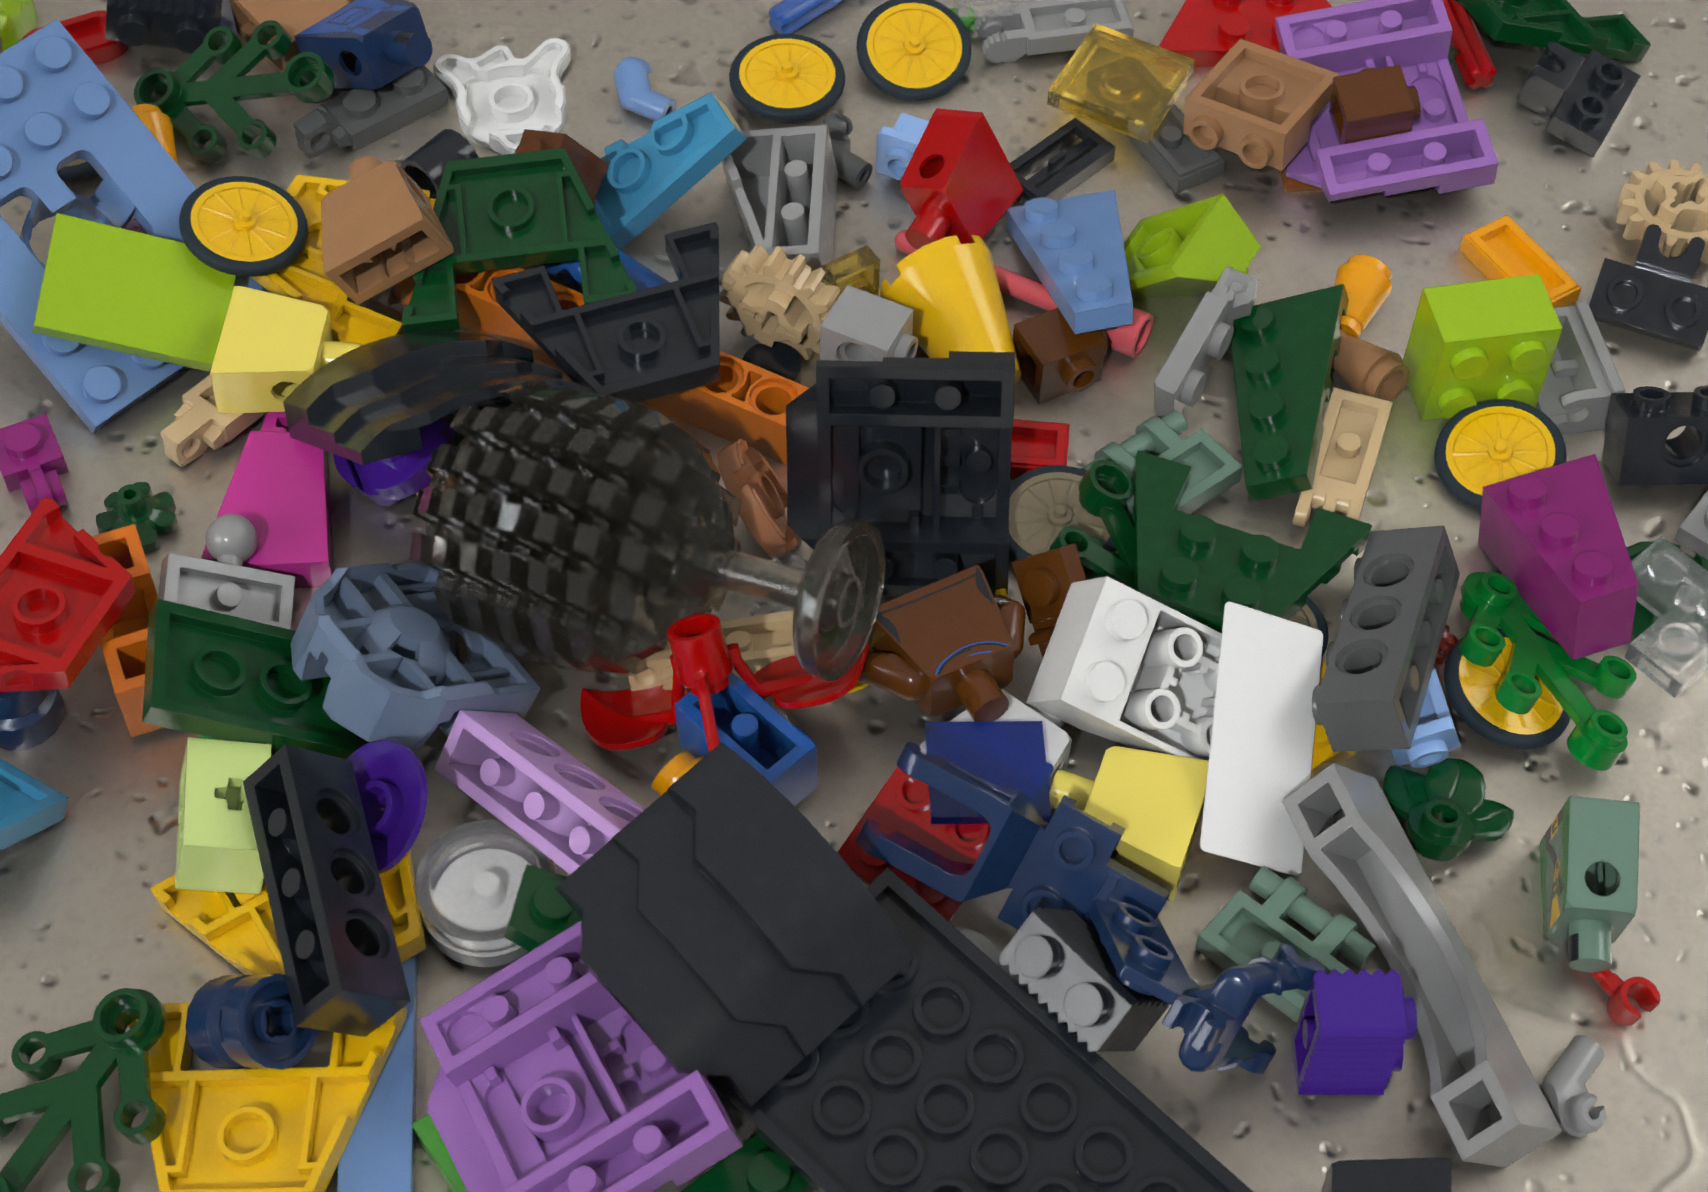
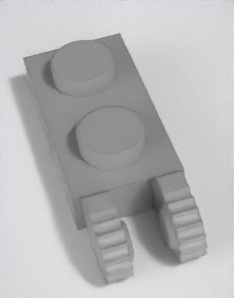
M1035 0L1017 2L1016 6L985 10V12L979 13L980 16L976 17L977 21L974 22L977 34L980 35L981 39H985L983 40L984 44L981 45L984 57L993 64L1016 62L1025 53L1029 56L1131 44L1134 34V28L1124 0Z

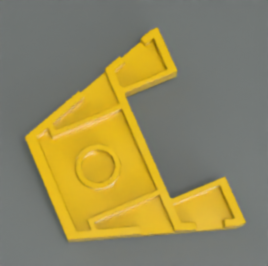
M297 174L286 192L299 203L305 213L308 224V237L305 247L297 259L287 267L271 274L250 277L270 293L326 307L330 312L333 341L365 345L383 338L403 334L402 322L354 304V301L324 273L321 201L326 194L349 181ZM422 190L433 208L436 199L430 198L429 190Z
M410 850L393 868L380 874L401 963L426 949ZM176 874L150 887L160 907L244 975L285 974L267 891L239 907H234L226 892L176 889Z
M162 1003L166 1012L165 1029L159 1041L148 1051L151 1097L162 1107L166 1115L163 1131L155 1140L150 1142L159 1191L325 1192L406 1021V1006L366 1037L334 1032L328 1067L190 1071L193 1048L189 1044L185 1027L187 1010L190 1003ZM138 1019L129 1024V1029L137 1023Z

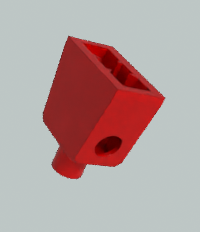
M937 108L933 113L900 180V190L916 216L907 229L905 238L916 250L944 237L954 235L958 236L961 244L973 243L971 235L980 236L983 239L1021 195L1024 189L983 112Z

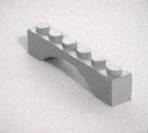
M1332 763L1285 798L1282 803L1310 858L1332 881L1356 912L1378 945L1390 968H1393L1401 975L1404 996H1413L1417 1012V1028L1424 1046L1429 1070L1430 1097L1462 1161L1506 1168L1563 1131L1377 779Z

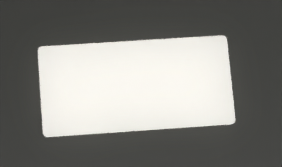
M1227 602L1224 607L1200 848L1204 852L1299 876L1302 872L1304 844L1282 801L1307 783L1311 776L1315 733L1312 693L1314 688L1319 686L1323 633L1318 629L1233 602Z

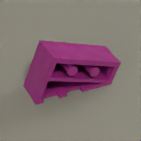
M1596 454L1484 486L1478 544L1500 572L1515 584L1519 595L1570 658L1575 660L1630 643L1639 584Z

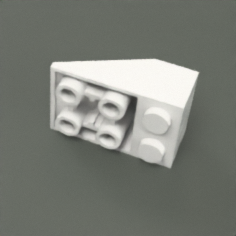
M1108 576L1071 583L1026 703L1081 730L1134 749L1209 761L1222 633Z

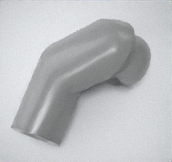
M1584 1035L1574 1036L1545 1075L1542 1086L1548 1104L1561 1129L1566 1134L1575 1137H1583L1589 1133L1597 1132L1603 1126L1606 1118L1605 1107L1594 1106L1597 1097L1589 1093L1585 1085L1605 1057L1604 1051L1594 1040Z

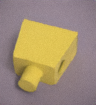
M234 286L210 371L217 412L225 414L285 412L283 401L297 386L330 361L363 345L333 341L330 312L323 305L248 287Z
M1112 746L1106 749L1095 780L1058 769L1049 792L1047 807L1056 810L1065 795L1076 801L1075 807L1110 826L1114 822L1125 828L1110 858L1169 890L1170 894L1167 900L1173 901L1203 813L1208 761Z

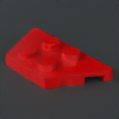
M1186 0L1159 44L1157 67H1214L1240 39L1280 52L1275 28L1276 17L1332 6L1327 0Z
M46 497L42 499L0 555V693L69 689L135 594L132 575L113 557H107L102 554L98 542L84 529L77 532L62 517L60 506L53 499Z

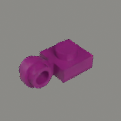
M45 413L1 428L0 471L8 491L11 492L21 488L31 514L44 497L53 499L60 507L69 504L58 475L67 473L69 470L47 414Z

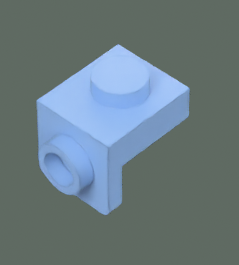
M1433 669L1411 748L1391 750L1397 766L1409 763L1414 768L1432 766L1445 760L1449 756L1448 751L1461 748L1436 669Z

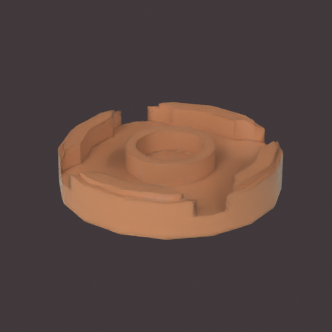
M738 439L722 448L717 454L718 467L734 507L749 532L772 558L781 560L798 551L803 540L787 525L784 509L787 507L786 490L767 460L752 446L748 448L747 441Z

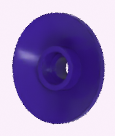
M377 740L367 743L347 758V760L352 761L379 875L393 868L411 849L422 827L428 798L426 775L419 758L405 745L390 740Z

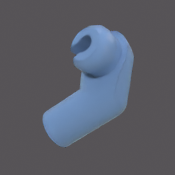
M626 57L619 62L614 72V82L620 105L624 109L652 121H656L676 111V101L651 90L648 73H652L649 64L641 58Z

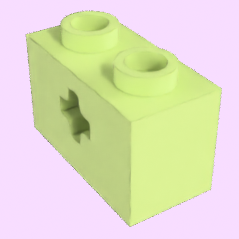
M188 737L179 786L176 889L260 894L264 876L243 781L271 757V744Z

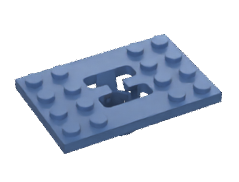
M56 19L0 53V207L19 196H25L32 200L31 209L26 216L20 238L0 215V323L94 434L189 367L32 333L45 265L37 259L29 243L32 229L40 221L56 216V213L125 229L134 216L148 235L184 243L179 229V215L185 200L197 188L60 21ZM76 159H83L93 166L103 180L92 197L89 198L78 193H72L59 177L57 171ZM236 276L234 286H243L269 292L250 276Z

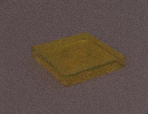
M1095 23L1048 90L1047 105L1148 143L1192 77L1195 60Z

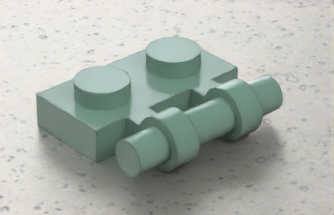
M1174 410L1162 418L1153 416L1139 424L1135 429L1136 434L1121 444L1111 442L1096 451L1094 455L1095 460L1081 469L1088 471L1094 462L1109 460L1121 465L1132 477L1135 456L1138 450L1190 466L1192 468L1188 485L1176 510L1191 514L1240 482L1243 466L1202 428L1183 440L1179 435L1187 430V423L1183 415ZM1133 493L1124 505V508L1133 527H1135V522H1133Z
M1265 866L1256 873L1249 885L1252 891L1266 900L1265 903L1261 905L1239 890L1198 935L1195 947L1226 970L1228 967L1248 964L1255 958L1268 957L1272 959L1280 944L1288 943L1296 949L1297 955L1301 959L1308 961L1313 957L1319 960L1325 967L1324 972L1326 974H1329L1335 968L1342 975L1349 968L1335 959L1339 954L1362 969L1377 949L1375 944L1356 932L1358 924L1341 912L1334 916L1306 896L1308 888L1290 876L1284 880ZM1289 918L1293 919L1317 938L1312 942L1284 921H1287ZM1293 989L1283 991L1282 995L1279 996L1273 993L1261 997L1297 1023L1307 992Z

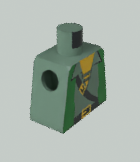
M1569 796L1540 841L1543 932L1550 939L1568 940V966L1573 970L1580 972H1603L1609 970L1612 967L1611 943L1617 940L1636 915L1640 802Z

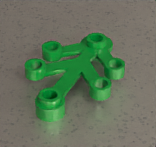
M1474 572L1469 574L1461 585L1462 597L1459 602L1461 611L1472 622L1459 644L1463 656L1478 666H1492L1505 647V639L1497 630L1502 629L1513 645L1506 675L1495 691L1498 702L1504 708L1516 714H1527L1530 712L1542 694V687L1534 678L1536 673L1576 724L1567 738V747L1571 754L1580 763L1591 769L1600 771L1611 769L1627 748V726L1614 713L1606 710H1595L1569 675L1594 686L1597 691L1606 697L1621 699L1627 694L1637 679L1634 668L1628 662L1616 656H1605L1599 664L1586 657L1572 660L1560 645L1535 634L1531 629L1533 628L1553 637L1526 602L1522 600L1515 584L1508 577L1497 572Z

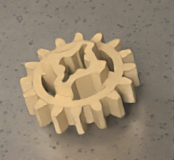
M1671 159L1668 169H1663L1655 161L1649 162L1645 173L1635 169L1631 173L1629 182L1624 183L1616 204L1619 207L1615 218L1616 223L1626 225L1622 237L1625 240L1639 239L1641 241L1646 227L1650 224H1656L1662 231L1659 240L1660 252L1668 258H1671V256L1681 257L1688 247L1690 240L1694 237H1701L1705 241V247L1700 260L1708 266V175L1701 173V163L1695 162L1690 167V170L1682 169L1677 159Z
M755 245L750 254L741 250L719 281V285L723 287L719 295L720 301L731 306L726 313V317L729 320L741 321L744 324L740 332L744 337L754 334L753 338L769 347H772L775 342L787 344L796 350L804 360H809L814 351L820 354V325L835 304V299L840 293V289L838 286L825 285L821 281L826 273L822 268L811 271L812 268L806 264V259L803 255L799 254L795 259L790 260L786 257L783 248L776 246L771 255L761 245Z

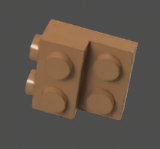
M1240 39L1185 97L1183 134L1188 135L1191 141L1201 149L1211 150L1215 147H1220L1236 153L1251 168L1260 169L1268 165L1282 171L1309 141L1311 122L1330 101L1333 77L1340 74Z

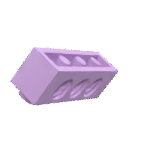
M459 710L435 766L437 772L569 874L573 873L607 844L614 835L645 810L516 713Z

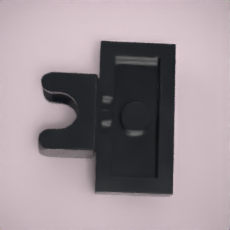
M1549 42L1519 91L1517 100L1522 105L1548 119L1555 113L1545 131L1594 157L1641 75L1595 50L1591 51L1585 61L1583 56L1559 43Z
M1650 224L1646 227L1633 266L1607 258L1604 259L1589 307L1596 321L1700 351L1708 332V288L1693 284L1692 281L1705 247V241L1701 237H1694L1690 240L1688 247L1681 257L1675 259L1668 258L1659 249L1661 228L1656 224Z

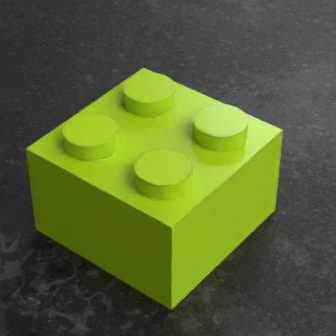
M1540 274L1423 288L1402 364L1409 370L1407 385L1421 421L1443 418L1451 419L1463 409L1475 406L1478 402L1493 399L1515 400L1536 407L1563 329Z

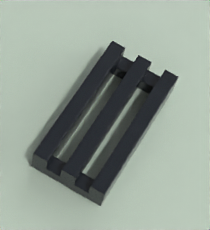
M1073 118L1010 163L1024 189L1016 201L1021 204L1025 200L1029 201L1034 198L1061 199L1114 161L1115 146L1077 118ZM1078 139L1083 140L1066 153L1063 151ZM1048 161V165L1046 167H1044L1042 170H1040L1035 175L1030 177L1028 180L1024 178Z

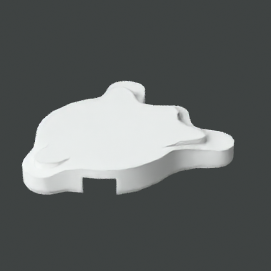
M547 39L528 57L521 59L514 57L508 47L497 45L476 58L444 54L434 62V76L456 98L457 118L462 132L468 139L480 147L501 153L502 155L514 154L525 129L559 133L567 118L565 88L560 79L571 62V48L562 39Z

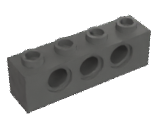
M1445 526L1371 531L1363 556L1355 561L1354 584L1349 599H1344L1341 604V624L1336 640L1330 642L1327 647V667L1321 686H1316L1312 693L1314 720L1318 725L1324 726L1333 752L1411 748L1460 576Z

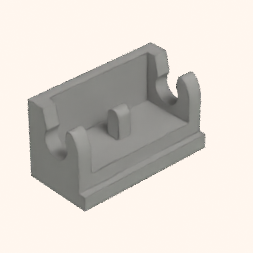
M1587 300L1575 301L1574 306L1554 308L1563 329L1536 404V408L1545 413L1556 424L1562 435L1605 430L1611 393H1625L1626 391Z

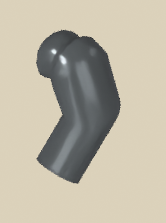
M829 113L824 117L823 125H828L838 177L857 189L862 188L871 176L872 165L850 152V139L848 136L853 129L851 120L840 113Z

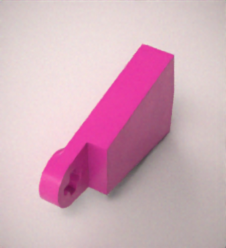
M268 412L264 418L261 430L250 431L216 518L225 514H238L251 521L256 528L258 534L257 548L254 554L243 562V567L295 576L294 588L321 587L334 573L328 451L291 438L288 432L286 413ZM205 545L201 559L217 561L212 557Z

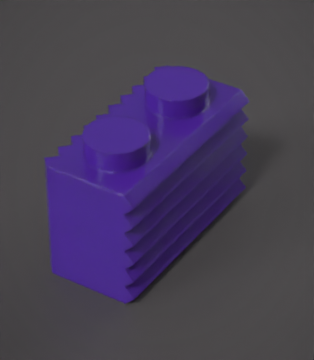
M1334 968L1329 974L1319 969L1313 975L1291 1040L1296 1086L1299 1095H1384V1089H1386V1085L1389 1083V1076H1392V1072H1400L1402 1069L1403 1044H1405V1040H1414L1417 1030L1415 1000L1413 996H1403L1401 975L1393 968L1387 974L1377 969L1371 975L1363 968L1358 974L1348 969L1342 975Z

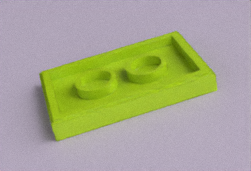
M56 213L32 333L210 372L232 297L236 275L223 273L207 266L191 253L185 243Z

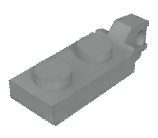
M1227 266L1213 291L1205 293L1154 381V409L1156 416L1162 418L1174 410L1181 413L1185 405L1193 407L1197 403L1206 384L1207 374L1204 373L1212 358L1220 360L1230 345L1234 333V320L1251 314L1259 292L1258 278Z

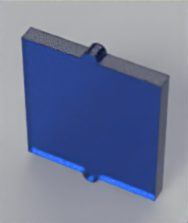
M1042 721L925 722L926 756L931 757V755L936 754L943 756L990 783L1021 789L1029 796L1046 822L1049 823L1051 808L1048 781L1052 778L1053 766L1046 762ZM928 785L930 824H989L983 815Z

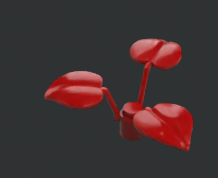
M707 613L690 615L674 622L667 630V637L672 651V655L669 657L673 669L672 690H664L663 685L632 691L631 688L619 691H598L582 688L580 698L582 721L590 739L601 748L628 750L649 745L663 737L668 729V725H677L674 704L689 693L685 688L686 686L689 687L693 695L698 696L708 751L710 753L720 744L711 695L722 691L728 686V676L733 668L751 690L756 692L761 698L772 695L775 705L780 708L798 709L822 705L844 696L858 682L870 648L868 634L866 633L848 641L799 655L782 658L762 667L754 674L743 660L739 645L737 643L726 645L720 619L716 615Z

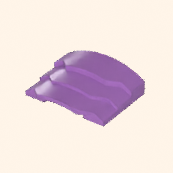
M1367 0L1276 17L1275 28L1280 53L1339 73V76L1357 73L1366 68H1384L1401 65L1407 86L1414 85L1417 89L1421 108L1420 118L1413 120L1411 132L1339 145L1329 113V101L1312 120L1309 141L1283 169L1286 177L1321 188L1329 202L1378 192L1388 196L1434 187L1438 194L1495 183L1499 163L1484 119L1469 121L1448 60L1453 29L1443 0Z
M582 920L419 1019L441 1065L426 1109L454 1162L467 1192H653L670 1180L679 1187L743 1147L709 1078L702 1076L698 1070L691 1074L677 1073L631 1016L581 964L580 938Z

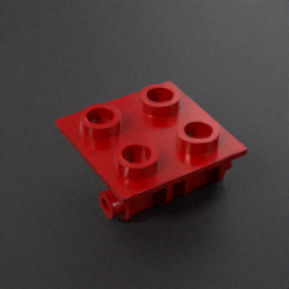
M897 766L837 853L851 870L869 883H872L888 867L950 922L963 902H957L889 863L870 855L857 844L856 839L865 821L873 819L879 823V829L886 834H892L893 832L902 833L949 860L975 864L989 838L990 824L983 815L933 787L914 779Z

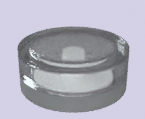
M501 820L472 821L447 831L427 849L416 873V896L423 926L429 939L436 948L449 958L471 966H501L514 962L526 955L529 951L504 937L526 865L555 873L553 861Z

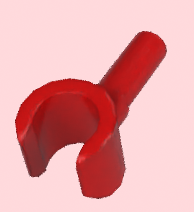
M1610 970L1587 972L1601 985L1600 988L1610 996L1607 1001V1012L1611 1020L1618 1025L1630 1026L1641 1018L1640 1012L1630 1004L1627 996L1633 998L1640 1008L1647 1012L1653 1011L1661 1001L1660 992L1650 980L1643 977H1632L1624 982L1616 973H1612Z

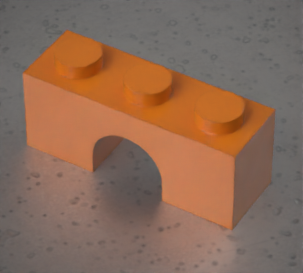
M135 524L91 536L98 542L102 554L107 557H113L132 575L135 588L134 596L100 643L113 689L131 738L164 728L142 723L148 617L158 598V594Z

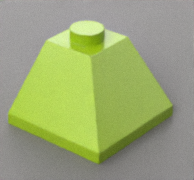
M1224 194L1140 219L1123 243L1132 299L1191 296L1211 291L1216 286L1227 266L1248 275L1249 270L1247 267L1261 248V245Z

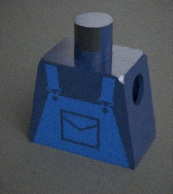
M356 0L294 36L300 53L314 52L318 54L334 73V88L343 89L381 88L414 67H421L427 64L433 51L431 40L426 32L418 7L415 3L405 0ZM343 51H350V53L345 54Z

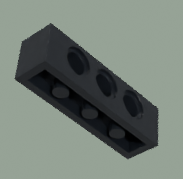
M1708 385L1699 386L1694 389V392H1668L1658 387L1643 386L1635 388L1633 393H1611L1602 461L1618 485L1708 484ZM1686 426L1680 435L1667 439L1673 430Z
M285 744L245 779L243 785L296 1025L302 1028L366 1037L410 1003L411 1000L352 761Z

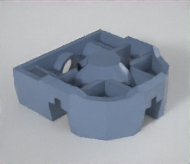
M434 560L394 565L380 563L337 568L331 577L313 593L290 643L292 669L301 681L330 676L331 680L322 707L333 721L367 742L390 740L405 745L411 750L419 749L438 726L448 737L459 710L516 713L523 719L529 712L541 689ZM459 634L462 635L467 647L465 664L462 663L457 649Z

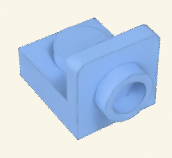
M901 113L893 128L883 126L877 135L876 172L896 180H901L929 121Z

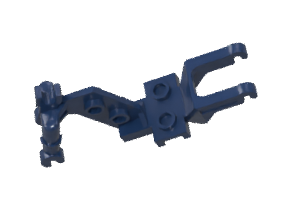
M914 742L906 743L896 762L897 766L914 779L933 787L983 815L990 824L989 838L975 864L956 862L941 856L902 833L893 832L892 834H886L879 829L878 822L873 819H867L856 839L857 844L864 851L957 902L968 901L1004 889H1012L997 918L1018 930L1031 912L1039 906L1042 909L1047 907L1049 910L1051 908L1055 910L1059 908L1061 911L1064 909L1070 911L1072 909L1100 936V942L1106 948L1116 969V976L1123 984L1144 995H1153L1171 1005L1162 1024L1168 1029H1174L1175 1027L1183 1028L1185 1035L1181 1041L1178 1054L1183 1066L1195 1072H1204L1211 1069L1224 1071L1241 1067L1252 1073L1264 1074L1277 1050L1267 1040L1261 1041L1260 1044L1252 1041L1249 1038L1248 1031L1242 1025L1255 1002L1261 996L1273 993L1279 996L1282 995L1283 991L1293 989L1308 992L1313 975L1319 969L1323 971L1325 969L1319 960L1313 957L1308 961L1303 960L1297 955L1296 949L1292 945L1281 943L1272 959L1268 957L1255 958L1248 964L1228 967L1219 975L1215 983L1199 986L1188 975L1158 917L1169 897L1170 891L1110 858L1125 828L1114 822L1110 826L1075 807L1076 801L1065 795L1049 823H1047L1033 801L1021 789L990 783L943 756L936 754L928 757L922 754L920 746Z

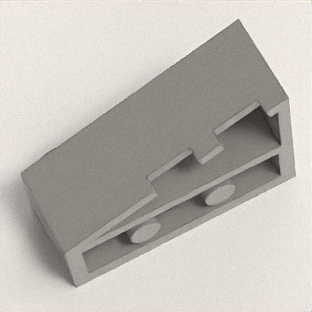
M828 125L743 131L747 139L722 161L752 250L755 245H761L771 255L776 246L783 248L786 257L790 260L795 259L801 254L805 257L806 264L812 268L811 271L822 268L826 272L821 281L825 285H831L838 171Z

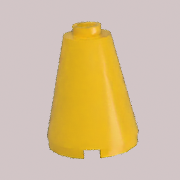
M957 235L944 237L924 245L903 258L896 265L900 276L891 286H889L886 278L880 285V297L914 309L912 336L918 338V345L929 358H949V351L1015 352L1016 385L1021 377V371L992 255L981 237L971 235L973 243L961 244Z

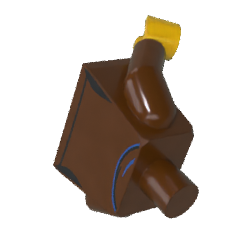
M979 565L867 610L869 652L858 682L848 693L859 691L871 684L905 701H914L927 715L939 716L964 705L976 724L986 725L999 719L1009 706V701L1001 689L1007 687L1012 681L1014 659L1023 650L1025 608L1020 602L1008 598L1007 591L1004 588L996 590V595H993Z

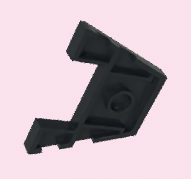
M716 222L665 234L666 253L678 277V281L566 310L561 308L545 266L492 279L496 302L574 383L592 389L593 403L601 412L720 381L719 227Z

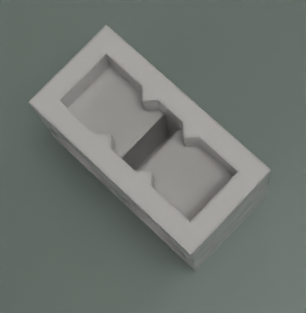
M846 285L820 325V360L883 361V357L914 358L918 348V338L912 336L914 309Z

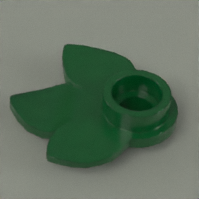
M1445 759L1440 763L1432 765L1427 775L1418 774L1396 765L1389 767L1386 771L1383 781V793L1392 810L1406 819V829L1411 846L1418 854L1434 861L1453 860L1462 851L1467 849L1472 841H1497L1503 838L1512 826L1514 810L1499 802L1484 799L1486 783L1483 774L1466 760Z

